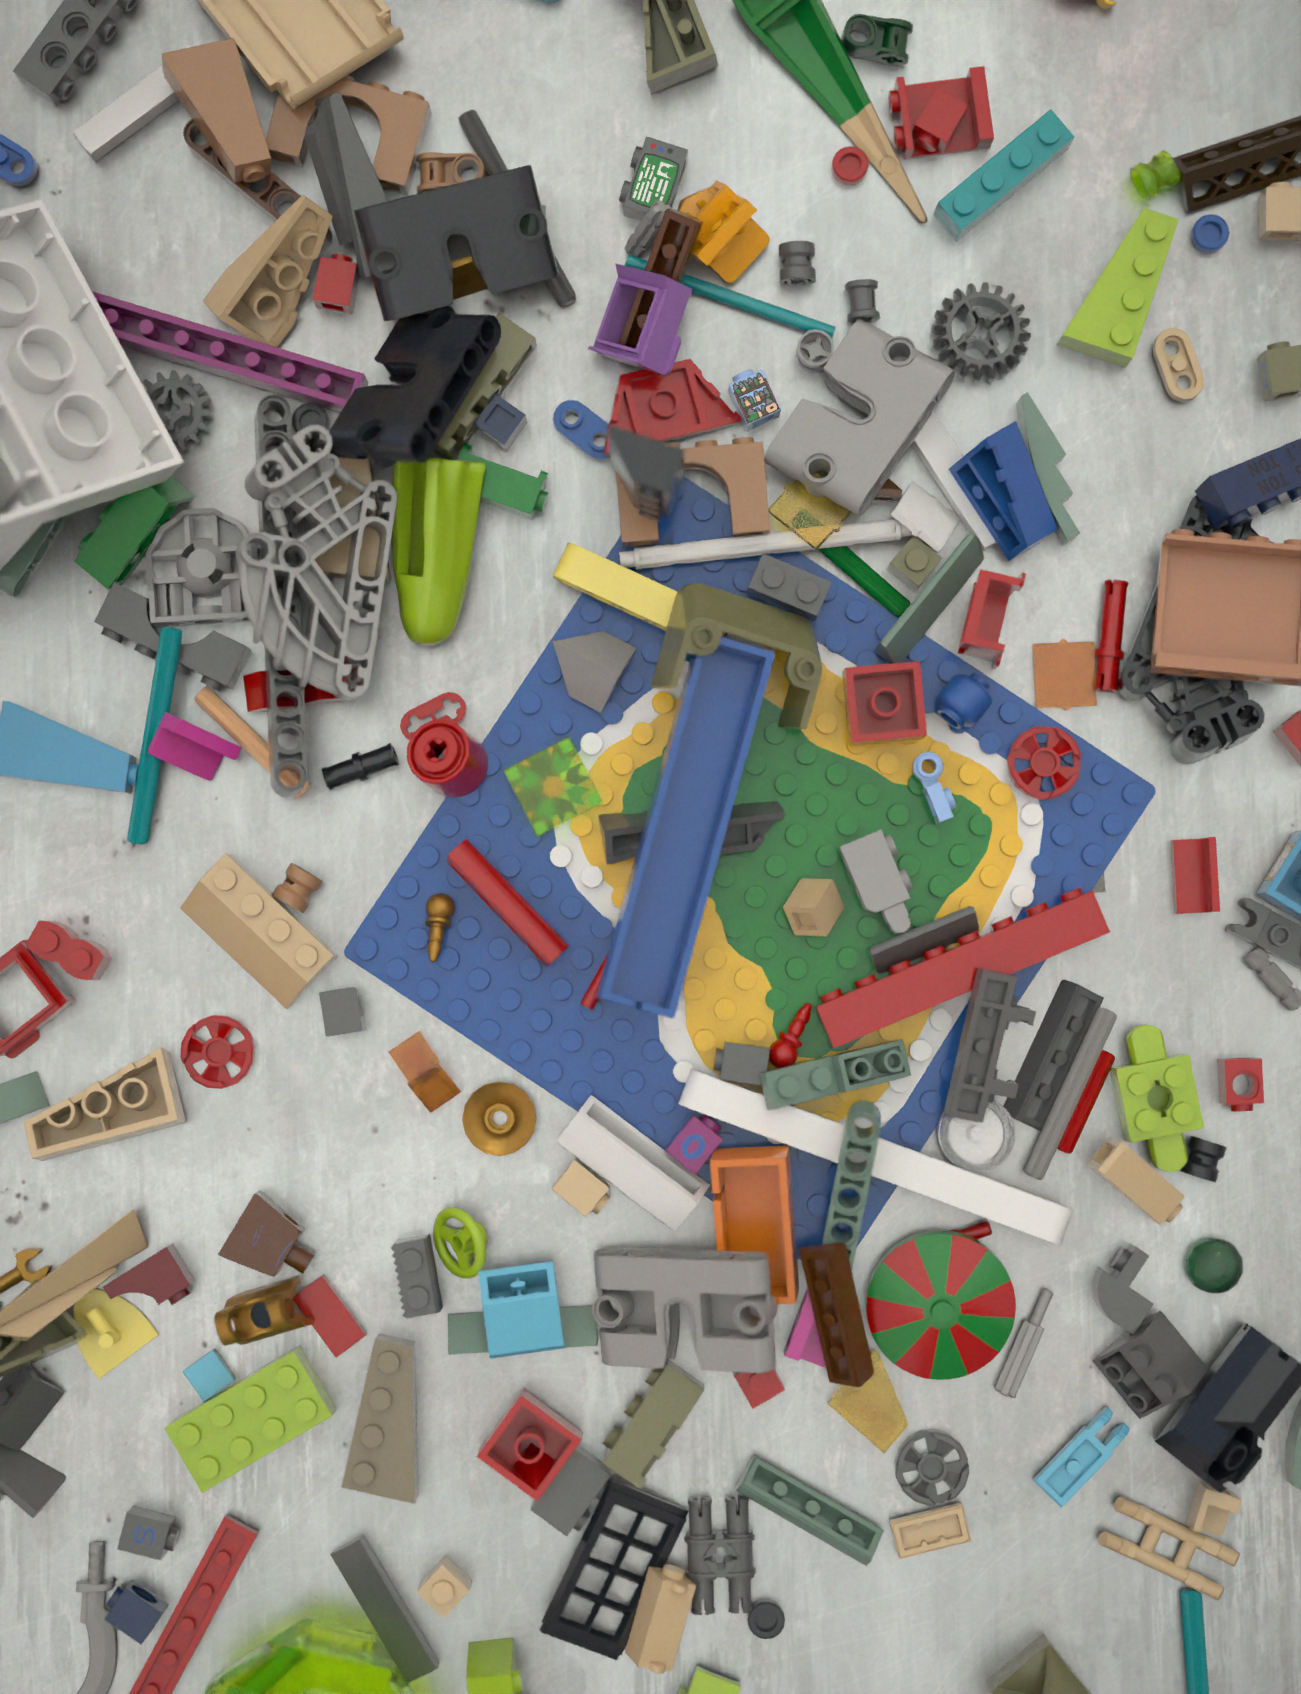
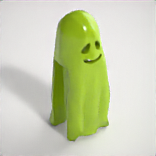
M429 458L423 463L396 462L393 465L392 486L397 493L392 530L393 571L402 625L408 638L414 643L432 646L446 640L457 626L470 573L486 468L483 462Z

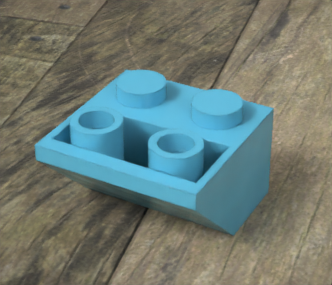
M553 1261L479 1271L490 1359L564 1349Z

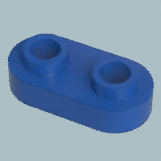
M0 134V178L13 186L27 185L34 179L37 172L35 159L28 150ZM16 164H24V170L21 173H13V168Z
M567 400L559 404L553 414L556 431L592 460L606 461L611 459L610 455H604V446H596L593 442L597 435L607 436L609 424L579 401ZM570 412L576 413L578 415L577 422L574 424L567 423L564 420L566 414Z

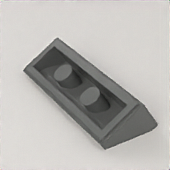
M967 906L869 947L867 951L876 972L882 974L889 971L888 967L907 959L911 962L923 957L922 953L941 945L944 947L958 942L957 938L974 931L979 932L976 911L974 907Z

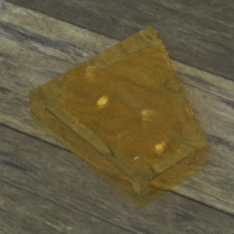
M873 1348L870 1351L874 1375L860 1388L841 1385L827 1403L885 1453L907 1428L908 1422L879 1352Z

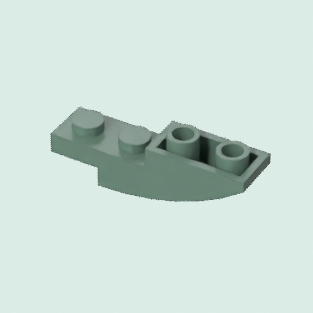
M903 1039L759 1073L767 1110H774L911 1076Z

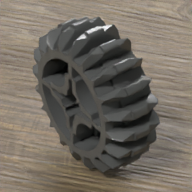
M983 282L980 292H977L974 284L970 283L966 287L967 296L962 290L957 288L953 292L955 301L950 298H944L942 306L945 310H937L934 318L941 323L933 324L931 332L941 336L933 339L932 346L935 348H945L938 353L937 358L939 361H943L949 357L951 361L948 367L955 369L956 366L962 368L959 373V378L962 380L965 379L968 371L973 372L974 383H979L983 372H985L986 379L992 382L996 376L995 369L1000 375L1005 377L1009 373L1008 365L1016 368L1020 364L1017 355H1025L1028 350L1021 342L1029 341L1031 333L1021 329L1030 324V319L1026 317L1018 318L1025 307L1023 304L1017 305L1014 308L1011 306L1016 297L1014 293L1009 294L1006 299L1000 296L1003 292L1002 286H997L993 294L989 293V284L987 282ZM984 306L998 313L993 316H985L979 312L977 307L974 309L972 307ZM962 312L965 317L963 322L967 331L961 335L960 339L954 341L952 321L958 313ZM1007 324L1010 341L1008 348L1000 354L997 349L999 343L996 340L995 333ZM977 326H980V330L982 327L986 329L991 328L985 339H982V335L980 338L976 336L971 337ZM969 349H977L981 351L984 357L989 356L990 359H975L963 352Z

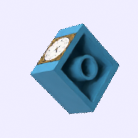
M1301 830L1293 832L1256 893L1301 921Z

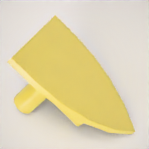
M93 1289L74 1305V1320L87 1333L78 1342V1347L98 1379L159 1335L148 1318L135 1305L121 1296L110 1299L106 1291L102 1289Z

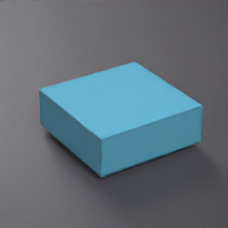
M215 1348L182 1371L203 1402L236 1379Z

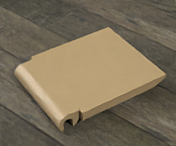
M197 0L227 39H235L239 54L270 93L277 90L293 109L404 39L401 28L399 27L396 30L393 28L390 8L383 0Z

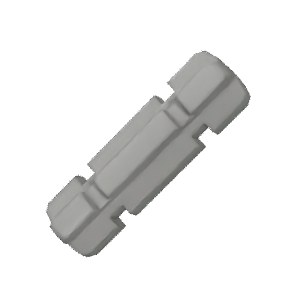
M661 200L653 203L649 209L650 212L646 213L636 227L635 233H632L627 240L625 246L627 254H632L638 258L642 257L647 250L646 247H649L657 236L666 209H671L669 205H665Z
M1254 948L1245 957L1247 964L1253 970L1257 969L1259 971L1257 975L1276 996H1281L1282 999L1280 1001L1288 1010L1294 1011L1301 1006V991L1298 988L1292 987L1293 982L1274 961L1270 962L1268 960L1270 956L1263 948Z

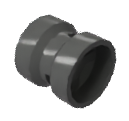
M809 241L781 243L778 247L779 258L784 263L779 271L780 284L803 286L815 283L816 269L812 267V262H810L815 257V244Z

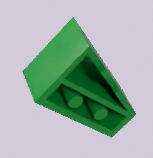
M170 476L165 482L118 497L114 504L110 503L99 515L98 520L101 523L95 532L88 533L80 542L78 549L81 552L74 562L107 589H111L113 582L122 585L146 557L149 545L152 543L159 527L170 520L169 517L180 503L185 502L189 505L196 496Z

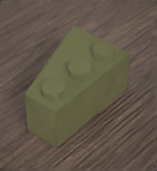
M642 0L647 64L646 75L651 94L719 66L716 53L694 0Z
M36 1279V1280H35L32 1284H30L23 1292H21L14 1300H16L18 1297H20L23 1293H25L27 1290H29L31 1287H33V1286H34L36 1283H38L39 1281ZM65 1311L27 1341L13 1340V1337L0 1336V1378L77 1344L87 1333Z
M669 1359L666 1360L664 1368H652L644 1381L649 1384L648 1388L641 1397L637 1394L633 1396L623 1412L628 1417L619 1428L614 1425L602 1442L606 1446L603 1464L640 1490L647 1481L644 1477L657 1459H661L666 1451L665 1446L676 1430L680 1429L705 1390L704 1383Z

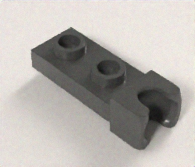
M1241 898L1238 901V905L1248 913L1249 921L1244 926L1229 923L1226 926L1227 932L1257 947H1261L1263 950L1301 969V926L1250 898Z

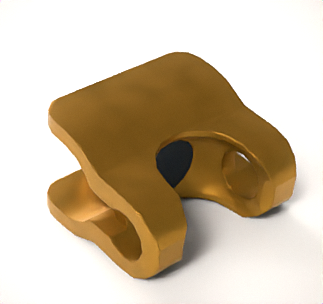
M293 1277L230 1297L226 1301L224 1309L216 1312L214 1315V1322L221 1343L224 1346L234 1343L244 1345L312 1325L314 1323L312 1316L304 1318L300 1313L294 1314V1306L291 1299L294 1298L295 1287L301 1283L300 1277ZM231 1319L234 1323L235 1331L232 1328Z

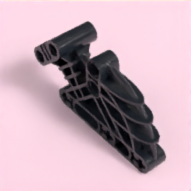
M1197 495L1193 497L1184 511L1178 529L1193 531L1194 536L1209 537L1210 533L1217 532L1232 535L1231 539L1246 540L1249 536H1259L1251 527L1252 518L1235 528H1231L1230 524L1215 529L1207 515L1200 528L1194 526L1200 514L1199 509L1203 507ZM1156 582L1118 678V690L1127 700L1137 701L1146 697L1155 706L1156 709L1154 711L1166 722L1167 730L1172 734H1178L1171 743L1172 756L1179 763L1189 765L1210 757L1214 752L1218 754L1224 748L1227 750L1246 741L1262 726L1265 714L1259 703L1254 700H1248L1249 695L1244 689V681L1230 680L1231 688L1224 690L1218 683L1223 679L1150 673L1152 655H1148L1142 650L1141 639L1152 611L1156 607ZM1139 666L1146 667L1140 678V683H1142L1138 689L1132 687V677L1138 671ZM1176 680L1178 691L1174 692L1169 699L1170 703L1180 700L1181 709L1174 713L1165 702L1161 703L1151 690Z

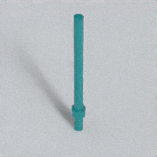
M628 254L625 266L645 270L647 260ZM684 274L681 284L691 288L693 293L805 332L814 329L823 330L832 338L836 326Z

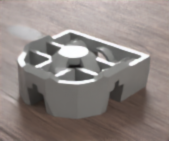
M215 508L187 509L159 527L152 544L146 552L150 623L152 625L172 627L250 622L242 599L239 573H233L234 568L231 567L232 557H236L238 545L250 534L241 521ZM211 516L212 538L196 539L194 517ZM256 543L247 544L246 552L248 556H251L253 560L259 561V546ZM155 561H177L178 577L156 578V573L154 572ZM216 569L224 572L222 578L213 585L209 577L215 573ZM193 594L207 599L222 596V606L202 605L194 607Z

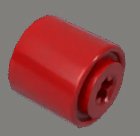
M446 719L431 720L421 725L411 736L407 746V762L411 772L433 790L448 797H463L475 791L483 782L488 770V756L484 746L457 723ZM443 752L445 757L439 760L438 757Z

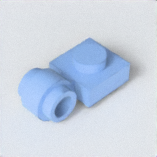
M924 752L914 759L912 772L923 786V793L937 824L954 817L951 810L956 808L949 788L942 789L940 782L937 780L943 771L941 758L933 752ZM923 761L932 763V773L928 774L922 770L921 765Z

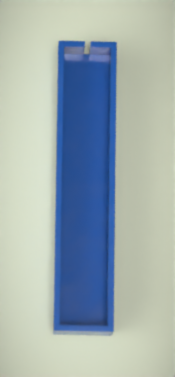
M721 637L719 646L713 653L706 656L692 654L596 998L628 1007H634L635 1001H638L636 1009L674 1019L773 664L774 652Z

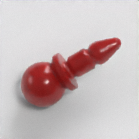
M805 1003L796 1012L795 1019L792 1020L787 1029V1034L780 1031L778 1034L780 1040L773 1042L769 1047V1061L776 1068L787 1067L796 1062L798 1056L797 1048L803 1045L798 1038L801 1037L805 1024L810 1020L812 1009L810 1003Z

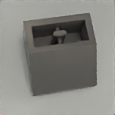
M1161 1310L1144 1319L1134 1335L1128 1331L1125 1332L1093 1360V1363L1139 1419L1190 1394L1208 1370V1367Z

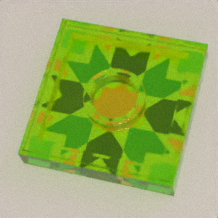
M570 737L503 770L537 836L603 803Z

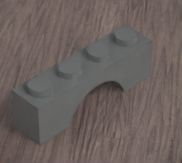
M113 582L94 622L104 627L101 632L102 635L118 643H122L123 639L127 638L137 643L134 648L135 651L155 659L160 633L156 626L150 623L149 599ZM213 630L200 641L180 645L176 671L188 675L191 669L203 675L201 683L218 691H221L223 685L233 690L252 650Z

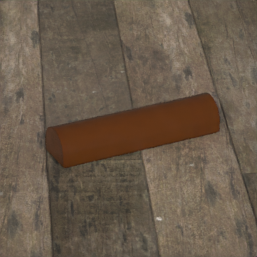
M666 209L644 271L664 275L681 283L703 221L678 210ZM638 288L619 341L620 345L636 349L655 292Z

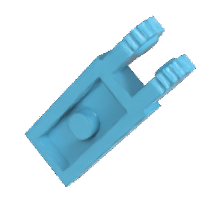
M1108 1407L1103 1408L1094 1416L1087 1427L1083 1426L1033 1478V1481L1061 1508L1113 1455L1112 1451L1130 1431V1428L1125 1423H1122L1113 1429L1104 1443L1095 1437L1113 1415V1412Z

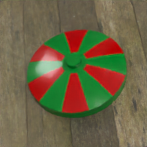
M944 1230L928 1231L902 1240L893 1246L878 1262L871 1274L866 1291V1315L875 1343L882 1353L896 1366L922 1378L949 1380L978 1371L992 1361L1001 1351L1014 1325L1016 1299L1006 1268L995 1253L986 1245L958 1232Z

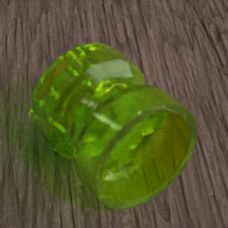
M1165 150L1153 155L1150 162L1146 164L1140 162L1130 168L1132 182L1139 195L1146 201L1157 196L1160 189L1164 187L1171 188L1180 183L1179 170L1173 158Z

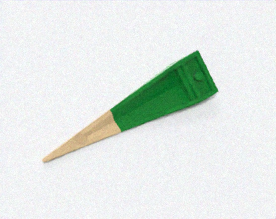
M732 0L754 34L795 76L854 144L866 154L868 160L919 220L927 222V215L822 0Z

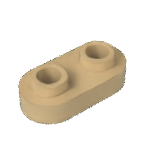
M1169 328L1162 331L1155 339L1152 351L1165 389L1169 396L1176 401H1190L1201 392L1204 386V376L1189 336L1181 329ZM1165 345H1174L1177 353L1169 355L1165 351ZM1179 378L1186 379L1189 383V388L1181 389L1177 384V380Z

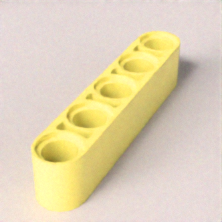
M567 543L552 575L553 578L666 631L677 591L583 547Z

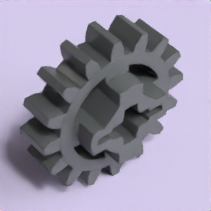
M172 370L169 379H165L158 372L156 373V383L152 384L147 379L143 381L147 388L146 393L173 443L178 444L183 451H186V441L191 439L194 443L199 444L200 440L196 435L198 431L206 433L209 431V428L203 421L204 419L213 418L211 411L204 409V407L211 404V399L208 396H200L205 389L200 383L192 386L193 378L190 375L186 374L180 380L178 373ZM182 390L192 396L195 405L183 403ZM164 391L160 397L153 401L154 397L157 394ZM172 405H175L179 412L173 413L172 419H169L165 411H171ZM191 423V425L186 430L180 433V430L185 425Z

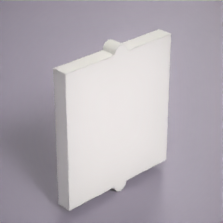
M914 481L908 486L890 514L907 527L912 535L921 538L937 552L943 548L960 520L956 514L940 503L937 497L931 496Z

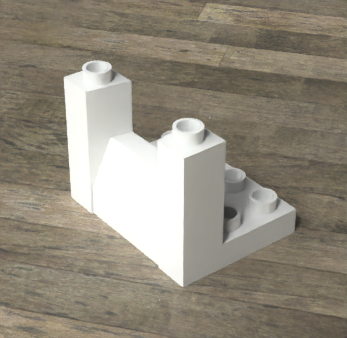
M42 200L0 210L1 571L42 523L165 482L184 462Z

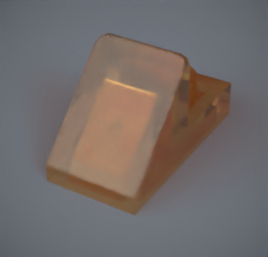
M418 1031L389 1051V1054L409 1083L407 1085L430 1113L462 1092L421 1031Z

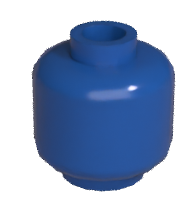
M972 673L970 676L955 674L938 694L937 704L939 709L937 712L940 717L957 729H961L963 726L974 727L992 703L991 695L987 691L990 687L988 682L976 673Z

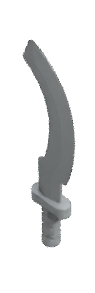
M98 1541L89 1543L88 1580L76 1582V1592L82 1593L80 1622L86 1624L90 1650L87 1675L77 1694H108L116 1666L115 1628L104 1620L109 1613L104 1608L105 1591L113 1590L114 1579L110 1578L108 1581H102L104 1543Z

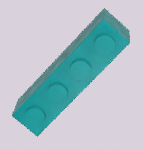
M1050 109L937 203L934 215L956 241L960 240L1069 149L1075 136L1053 110Z

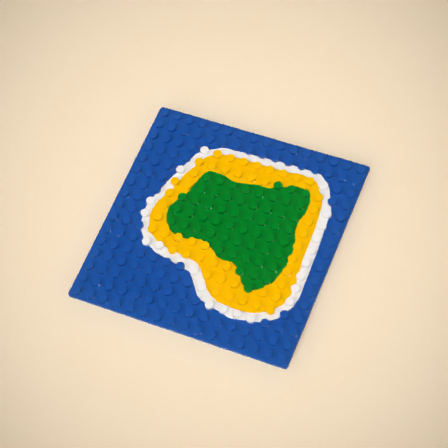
M684 476L670 518L661 516L660 521H657L659 545H674L732 537L729 505ZM620 536L606 559L621 565L619 552L633 551L635 547L622 548ZM798 551L766 554L832 582L815 622L809 620L815 629L822 664V675L807 729H784L778 727L790 684L784 671L788 652L729 633L724 635V638L775 653L733 805L777 801L783 808L785 817L782 821L777 820L765 833L763 843L756 850L719 855L674 1019L636 1009L638 1001H635L634 1007H628L599 998L594 1009L591 1010L580 1004L610 949L635 859L634 857L607 865L598 816L601 814H632L648 811L692 654L687 653L677 688L657 689L650 687L666 631L582 593L482 742L488 756V770L483 782L475 791L463 797L446 796L345 947V956L577 1112L592 1095L665 1151L693 1114L699 1119L704 1115L678 1104L690 1070L695 1069L719 1078L720 1071L713 1070L716 1048L723 1049L724 1041L770 1047L773 1042L780 1040L778 1036L780 1031L787 1034V1029L792 1020L795 1019L796 1012L805 1003H810L812 1005L810 1020L805 1024V1029L801 1037L798 1038L803 1045L797 1048L798 1056L794 1064L903 1039L911 1076L794 1104L793 1106L845 1125L849 1108L858 1101L872 1102L879 1108L881 1113L879 1138L920 1152L937 1127L938 1120L945 1108L972 991L836 1048L831 1047L814 1007L822 1003L819 996L838 988L841 989L842 994L856 989L855 981L871 974H875L877 980L890 975V971L882 974L876 972L867 950H869V947L901 934H893L887 928L888 924H885L880 911L870 913L863 910L838 847L878 830H882L884 836L890 834L898 851V855L893 857L898 870H906L913 887L912 890L908 891L910 899L903 901L911 922L910 928L905 932L971 906L976 911L979 925L978 933L980 936H983L993 931L991 924L1012 916L1014 922L1028 917L1026 909L1043 902L1047 903L1048 908L1062 902L1060 895L1080 887L1082 893L1092 891L1156 793L1155 787L926 635H923L902 663L920 661L927 736L920 740L849 746L842 672L848 667L889 664L875 653V649L898 621L899 617ZM762 555L687 564L679 563L636 570V567L628 568L677 592L686 584L702 583L790 612L747 594L748 587ZM605 631L636 648L602 713L569 697L553 641ZM972 673H976L984 678L990 686L987 691L992 698L991 706L974 727L963 726L961 729L954 728L944 721L937 712L939 709L937 704L938 694L955 674L970 676ZM1036 726L1063 729L1074 738L1081 751V767L1078 780L1069 791L1052 799L1039 800L1026 796L1015 787L1008 774L1007 757L1010 746L1021 733ZM1036 734L1039 747H1046L1048 734ZM569 740L573 750L563 754L559 745ZM554 748L552 756H550L548 750ZM557 751L562 760L573 756L569 769L581 763L579 775L589 779L577 786L590 790L580 795L585 806L572 802L577 815L566 812L563 822H561L556 812L559 798H551L555 813L552 823H550L546 814L535 818L539 805L526 811L529 800L519 797V795L530 790V788L517 784L527 779L523 768L536 772L530 759L541 762L544 752H546L552 764ZM924 752H933L941 758L943 771L937 780L940 782L942 789L949 788L956 808L951 810L954 817L937 824L923 793V786L912 772L914 759ZM1068 753L1060 756V765L1073 767L1072 754ZM577 754L580 761L574 763ZM1015 758L1014 764L1017 772L1029 768V760ZM526 761H528L530 767H527V766H524V765H521V764H523V763H525ZM923 761L921 765L922 770L928 774L932 773V763ZM551 765L548 776L554 777L557 773L553 765ZM516 767L521 777L511 781L507 771ZM568 770L558 775L560 780L565 781ZM537 773L541 783L546 781V775ZM1050 776L1041 779L1039 792L1055 790ZM590 781L593 787L584 784ZM568 782L564 783L565 790L576 786ZM539 784L532 789L543 792L544 787L542 784ZM514 787L523 790L517 793ZM566 791L561 793V799L571 801ZM542 793L539 804L549 800L547 794ZM597 793L601 802L591 807L587 797ZM577 807H580V808H583V809H586V810L580 813ZM534 810L532 818L530 819L528 813ZM557 817L560 824L554 826L555 819ZM544 820L548 830L538 834L534 824ZM468 839L570 945L549 967L545 966L446 863L447 855L462 841ZM803 878L833 879L844 909L827 936L794 935L784 912V904L798 882ZM444 893L453 899L455 912L449 919L451 927L444 931L442 951L437 961L431 962L427 949L428 942H430V927L425 925V920L428 918L425 906L427 900L432 895ZM956 942L944 947L945 951L959 946V943ZM924 956L911 961V965L925 960ZM1046 959L1012 973V975L1017 977L1013 996L1018 997L1017 1003ZM768 1059L767 1071L779 1069L773 1066ZM728 1081L763 1094L762 1085ZM708 1116L721 1127L718 1134L723 1140L717 1148L790 1147L797 1258L801 1260L799 1250L802 1247L822 1245L837 1163ZM859 1118L854 1121L860 1128H868L873 1125L867 1118ZM711 1154L696 1175L710 1185L704 1196L713 1201L716 1193L712 1194ZM871 1176L857 1247L898 1185ZM845 1188L840 1191L846 1197H855L859 1194L852 1188ZM837 1223L834 1225V1227L841 1232H846L852 1229V1227L846 1223Z

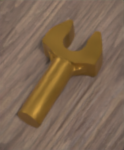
M27 1248L15 1255L17 1260L15 1268L0 1276V1294L21 1281H28L32 1284L36 1279L40 1281L49 1274L52 1268L51 1265L45 1266L37 1272L32 1271L28 1266L29 1260L42 1252L41 1248Z

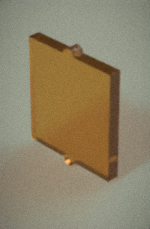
M1061 639L1059 643L1032 644L1035 708L1062 707L1064 711H1067L1070 707L1097 706V696L1094 690L1096 682L1094 641L1067 642L1066 639Z

